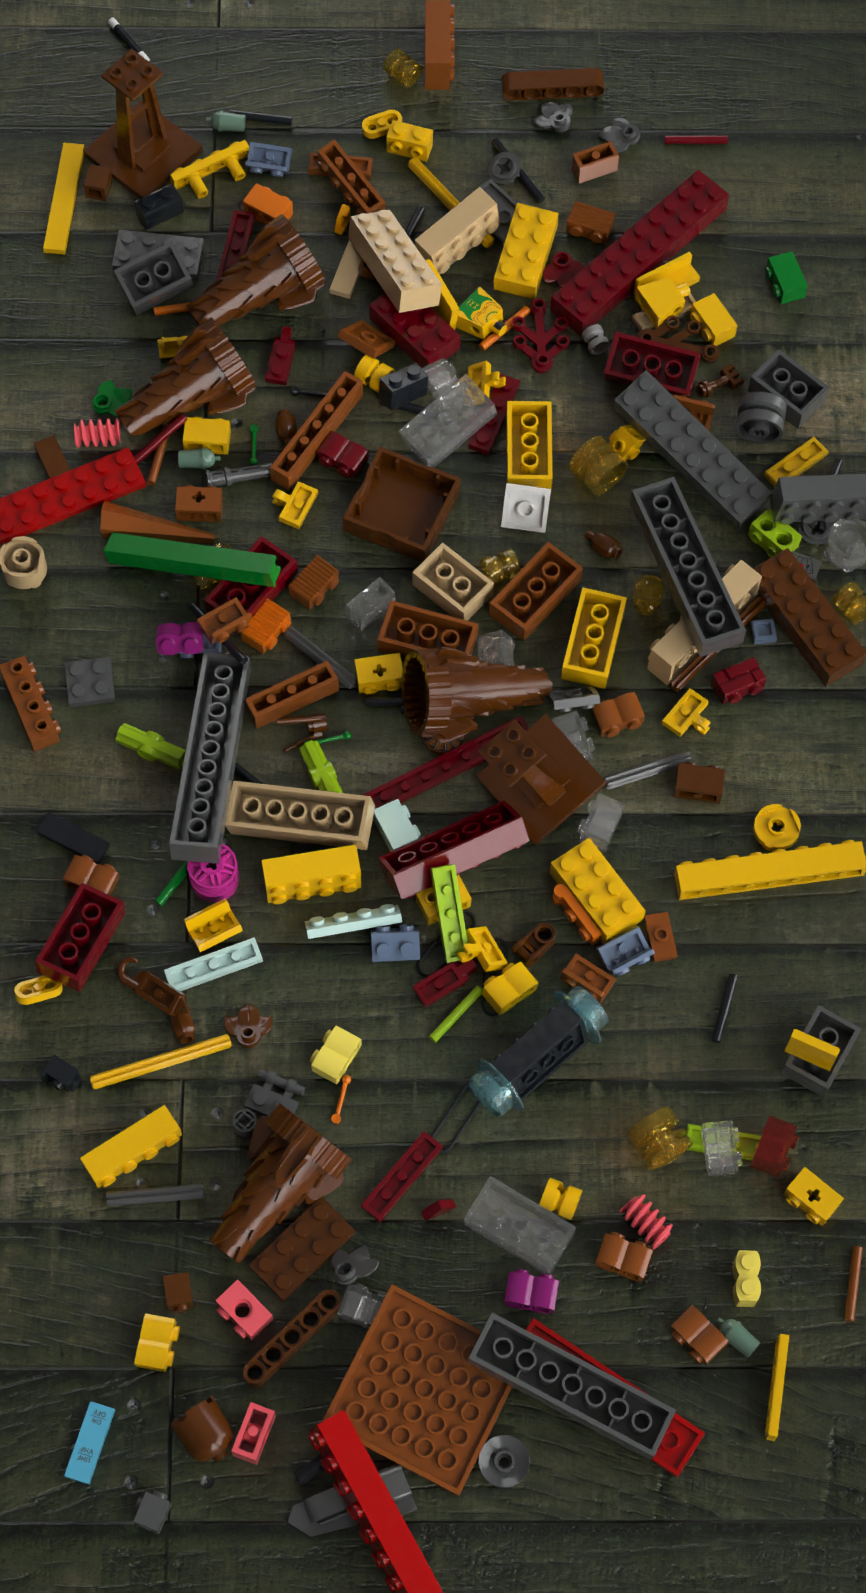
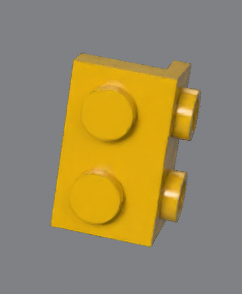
M226 899L184 919L189 936L199 952L243 931Z

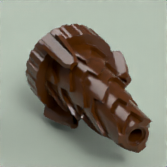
M281 214L263 226V229L258 233L247 252L239 257L238 263L224 271L222 278L211 284L201 296L187 304L186 307L198 326L211 317L220 326L235 317L240 319L257 307L261 309L276 298L279 301L277 307L280 312L285 309H293L314 301L316 291L324 286L326 280L303 239L289 220Z
M211 317L193 329L175 357L167 362L169 365L152 376L150 383L138 390L131 400L114 411L131 436L140 435L163 423H171L181 413L184 414L188 411L192 413L206 403L209 404L207 411L210 416L243 407L246 404L247 395L253 392L257 385L231 342Z
M450 647L414 649L409 651L404 661L402 672L403 707L410 730L414 735L422 736V738L433 737L438 743H446L462 737L471 731H476L477 723L472 720L475 716L492 715L495 711L514 710V706L539 705L544 703V697H548L550 692H552V682L549 680L547 672L544 671V667L525 668V665L506 666L504 664L487 663L486 661L479 660L478 657Z
M281 1103L276 1106L270 1115L261 1116L258 1119L246 1155L254 1162L244 1173L245 1180L235 1191L232 1203L220 1217L223 1221L209 1239L222 1252L238 1263L244 1259L258 1239L268 1232L276 1222L279 1224L284 1220L295 1204L300 1206L304 1200L310 1205L339 1187L344 1181L343 1171L352 1160Z

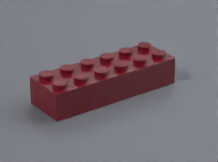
M504 800L382 855L378 859L386 881L398 896L404 899L413 897L421 890L433 887L430 868L455 864L458 876L459 873L467 869L476 868L489 859L500 857L502 853L520 848L524 843L529 842V837L522 817Z

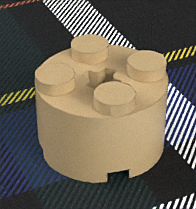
M19 536L11 539V542L4 544L0 549V567L6 583L18 589L39 587L47 573V563L42 547L30 537Z

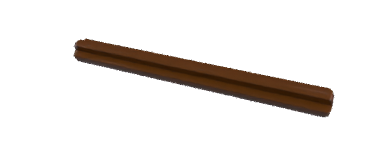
M760 596L755 597L739 613L744 627L765 607L766 602ZM719 651L702 657L698 653L670 681V688L675 692H679Z

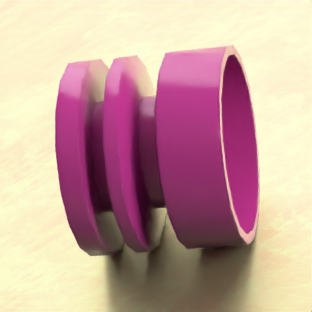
M222 844L219 864L188 861L187 869L193 892L199 898L207 902H219L223 899L227 900L235 893L239 886L238 864L234 852L228 846Z

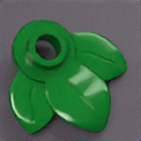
M112 380L103 382L98 387V394L92 400L93 410L98 414H110L118 417L114 410L131 400L132 389H115Z

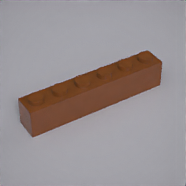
M346 371L343 372L271 465V481L288 491L292 489L317 456L318 448L330 431L335 432L363 396L362 380Z

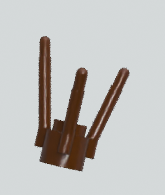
M324 713L310 716L282 717V719L275 720L276 724L306 723L308 732H313L312 735L285 747L284 752L303 745L305 741L323 737L322 732L328 730Z

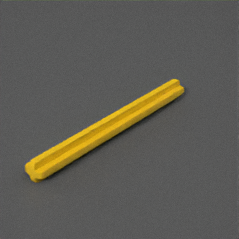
M417 157L408 161V167L450 211L460 203ZM488 234L486 237H483L481 244L488 248L493 244L494 238Z
M225 1034L98 1073L90 1077L93 1089H99L225 1050L232 1046L229 1035Z

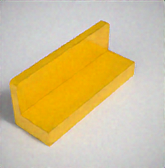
M688 252L638 277L635 280L634 295H636L638 286L667 277L673 281L675 286L682 283L691 286L699 282L700 276L691 265L692 254Z

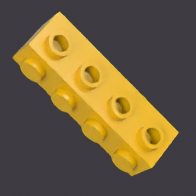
M163 1105L85 1154L80 1160L97 1188L101 1186L107 1187L115 1182V1177L123 1172L127 1174L137 1167V1163L144 1159L150 1160L159 1153L158 1150L164 1146L170 1147L177 1143L180 1139L179 1137L182 1136L181 1129L167 1107Z

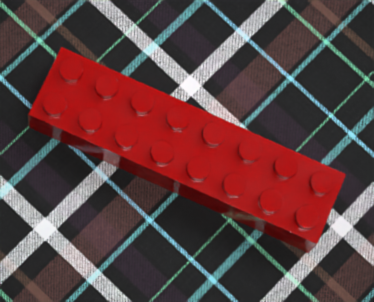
M345 1410L338 1412L308 1431L310 1434L308 1440L315 1451L319 1450L323 1458L321 1464L326 1473H331L333 1476L335 1491L339 1497H344L347 1502V1513L353 1521H357L361 1529L359 1530V1535L366 1545H370L373 1551L371 1556L375 1565L383 1569L386 1575L384 1581L388 1589L395 1593H444Z

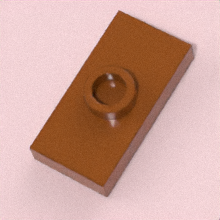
M668 912L644 915L650 948H653L655 952L652 955L653 962L677 959L678 955Z

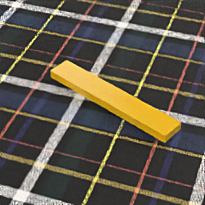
M63 143L43 246L44 253L63 255L66 253L84 157V144Z

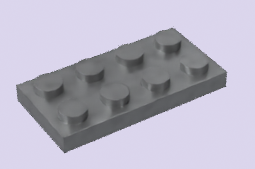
M119 230L112 268L116 270L172 241L191 278L198 279L204 239Z

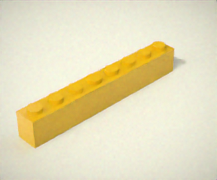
M846 840L836 845L823 843L813 848L800 846L790 851L777 849L768 854L754 852L745 857L732 855L722 860L709 858L699 863L686 861L676 866L674 877L679 900L864 876L866 872V857L862 841Z

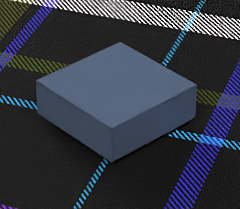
M774 619L751 621L750 627L754 645L777 641Z

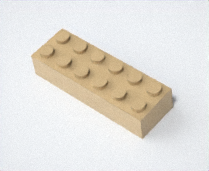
M380 210L378 212L350 216L348 238L398 312L439 306L442 284L390 210Z
M740 560L736 565L732 564L722 578L738 614L757 597L762 576L743 560ZM680 617V621L676 625L673 623L667 628L665 636L661 640L658 638L652 643L647 669L668 686L670 681L698 654L682 617Z
M233 781L225 827L230 834L336 847L356 845L357 849L367 850L375 804L371 796Z

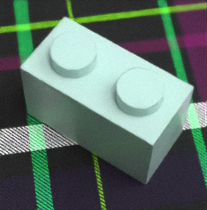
M398 799L376 808L373 820L390 852L421 837L416 824L412 825L409 820L411 816L406 805L402 806Z

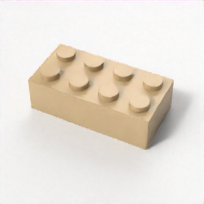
M481 187L477 188L416 238V248L425 260L430 259L439 275L445 273L456 260H461L467 251L472 247L478 246L484 236L486 237L497 230L500 225L497 203Z

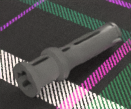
M272 463L236 469L224 467L223 470L211 472L205 470L207 486L226 485L230 487L235 482L271 477L270 467Z

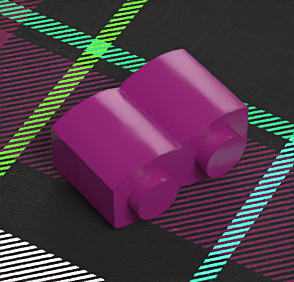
M188 622L181 626L175 623H165L157 628L156 645L157 653L174 655L179 652L197 654L204 649L205 636L197 622Z
M515 1269L514 1272H509L503 1306L543 1314H553L559 1281L549 1274H539V1277L529 1275V1272L526 1270Z

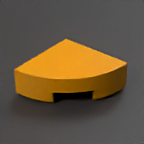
M342 204L337 216L334 233L341 235L350 221V206Z

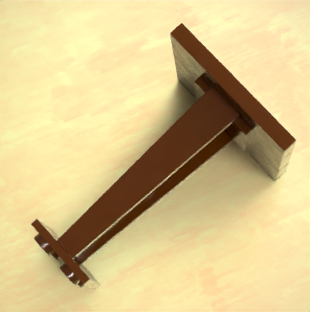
M131 48L101 75L102 79L116 88L117 121L83 150V153L95 165L111 168L112 178L141 199L161 189L170 181V174L177 168H184L203 151V147L161 115L153 84L163 76V72ZM142 94L143 100L141 99L135 106L130 108V100L134 102Z
M547 714L542 716L527 731L514 719L478 751L489 764L476 776L499 802L505 800L522 817L527 834L536 845L607 784Z

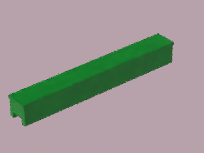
M113 532L106 547L103 549L110 564L275 587L281 570L280 566L275 565V555Z

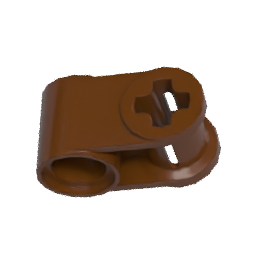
M549 923L537 925L528 935L521 938L511 951L514 954L517 953L526 962L525 965L528 968L532 967L553 947L556 935L554 927ZM541 933H548L551 938L541 940L538 936Z

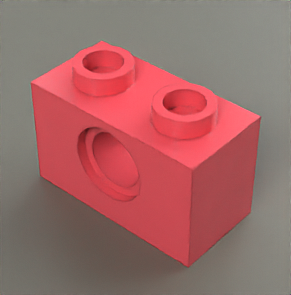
M238 1279L216 1299V1304L219 1307L216 1310L225 1321L230 1319L236 1325L234 1330L243 1339L247 1336L253 1341L273 1321V1315ZM240 1307H247L250 1310L249 1314L243 1318L238 1317L236 1311Z
M250 1402L231 1451L234 1457L255 1465L258 1464L276 1417L275 1411Z

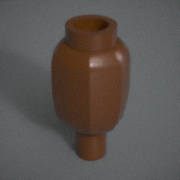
M287 409L278 411L275 419L277 436L285 443V447L297 433L296 419Z
M591 530L586 532L585 538L591 541L592 548L600 555L608 559L614 558L615 560L621 556L623 548L620 547L618 540L606 533L596 534Z
M175 1014V1016H170V1024L175 1038L180 1040L182 1044L191 1043L195 1039L194 1034L196 1032L191 1015Z

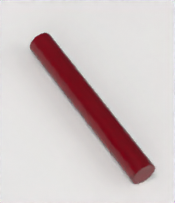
M728 135L665 136L664 143L728 144Z
M181 413L133 456L135 461L139 464L188 420L186 416Z

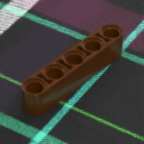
M598 68L508 72L501 78L503 98L508 101L596 97L604 93L603 74Z
M330 1289L322 1291L246 1363L243 1369V1376L247 1385L253 1388L264 1385L337 1315L341 1306L340 1297L337 1292ZM327 1298H332L336 1304L333 1308L327 1309L323 1307L322 1302ZM307 1316H315L318 1321L314 1326H307L304 1324V1319ZM288 1334H297L299 1340L295 1344L287 1343L285 1338ZM278 1351L281 1356L279 1360L271 1362L267 1360L268 1353ZM255 1368L261 1370L262 1375L260 1378L252 1380L248 1377L250 1370Z

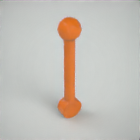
M349 1075L342 1077L343 1085L335 1114L331 1117L333 1124H339L341 1121L340 1111L347 1085L351 1082Z

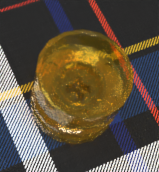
M596 436L577 450L571 458L568 468L573 474H576L579 480H584V485L595 496L606 493L619 482L628 468V462L618 452H614L612 446L602 436Z
M669 1106L646 1116L627 1132V1136L635 1148L647 1146L641 1153V1158L643 1160L649 1159L646 1162L649 1170L672 1163L682 1156L693 1144L690 1137H684L686 1135L685 1129L681 1128L672 1131L679 1123V1119Z

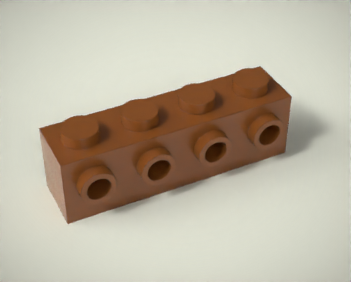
M335 139L317 151V165L319 169L329 175L330 182L334 188L341 190L344 200L347 204L354 206L357 215L386 210L385 201Z
M24 655L0 664L1 675L34 752L60 742L58 733L62 731L57 719L52 721L50 714L53 713L49 700H43L42 695L45 694L41 682H36L34 679V675H37L33 663H28Z
M325 661L246 698V711L254 726L258 729L339 691L338 677L329 661Z

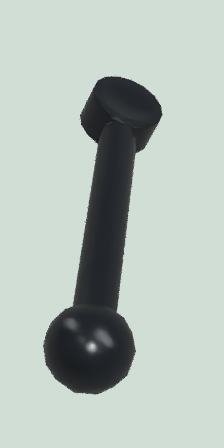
M296 386L291 388V394L293 396L303 394L310 396L325 397L327 394L321 392L299 390V388Z

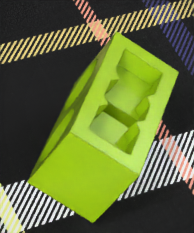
M770 508L751 523L748 532L750 539L755 544L760 545L771 558L787 548L791 552L795 551L799 547L802 538L789 524H782L781 521L774 523L773 512Z

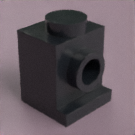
M53 1055L40 1073L43 1082L47 1084L50 1080V1085L59 1091L64 1089L67 1092H74L81 1081L78 1069L56 1055Z

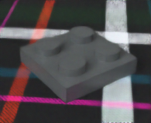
M110 657L64 662L70 707L116 702Z
M592 686L552 691L547 697L550 705L554 710H558V712H568L572 710V707L579 706L581 709H590L594 707V704H600L599 694Z

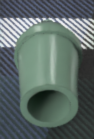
M220 110L215 112L212 118L206 117V122H211L212 127L219 132H244L246 115Z
M202 447V449L179 450L178 453L179 468L207 470V468L214 465L215 461H221L220 456H215L214 452L206 449V447Z
M720 1317L718 1318L717 1322L721 1325L720 1332L728 1340V1343L749 1358L760 1345V1342L741 1325L740 1321L727 1319L724 1322Z

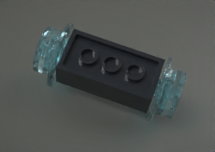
M575 986L567 994L558 990L555 991L553 999L556 1006H553L542 1020L535 1022L526 1034L515 1039L511 1047L504 1053L498 1054L491 1064L483 1058L476 1060L478 1072L468 1080V1084L475 1096L492 1114L501 1118L510 1109L517 1112L524 1111L523 1099L588 1042L595 1045L601 1043L599 1030L609 1022L608 1016L599 1002L581 986Z

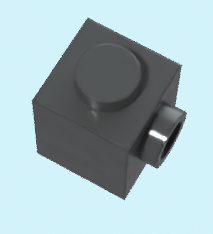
M154 1490L152 1494L145 1492L144 1497H139L134 1507V1512H137L133 1521L135 1525L160 1534L172 1506L170 1501L167 1500L168 1496Z

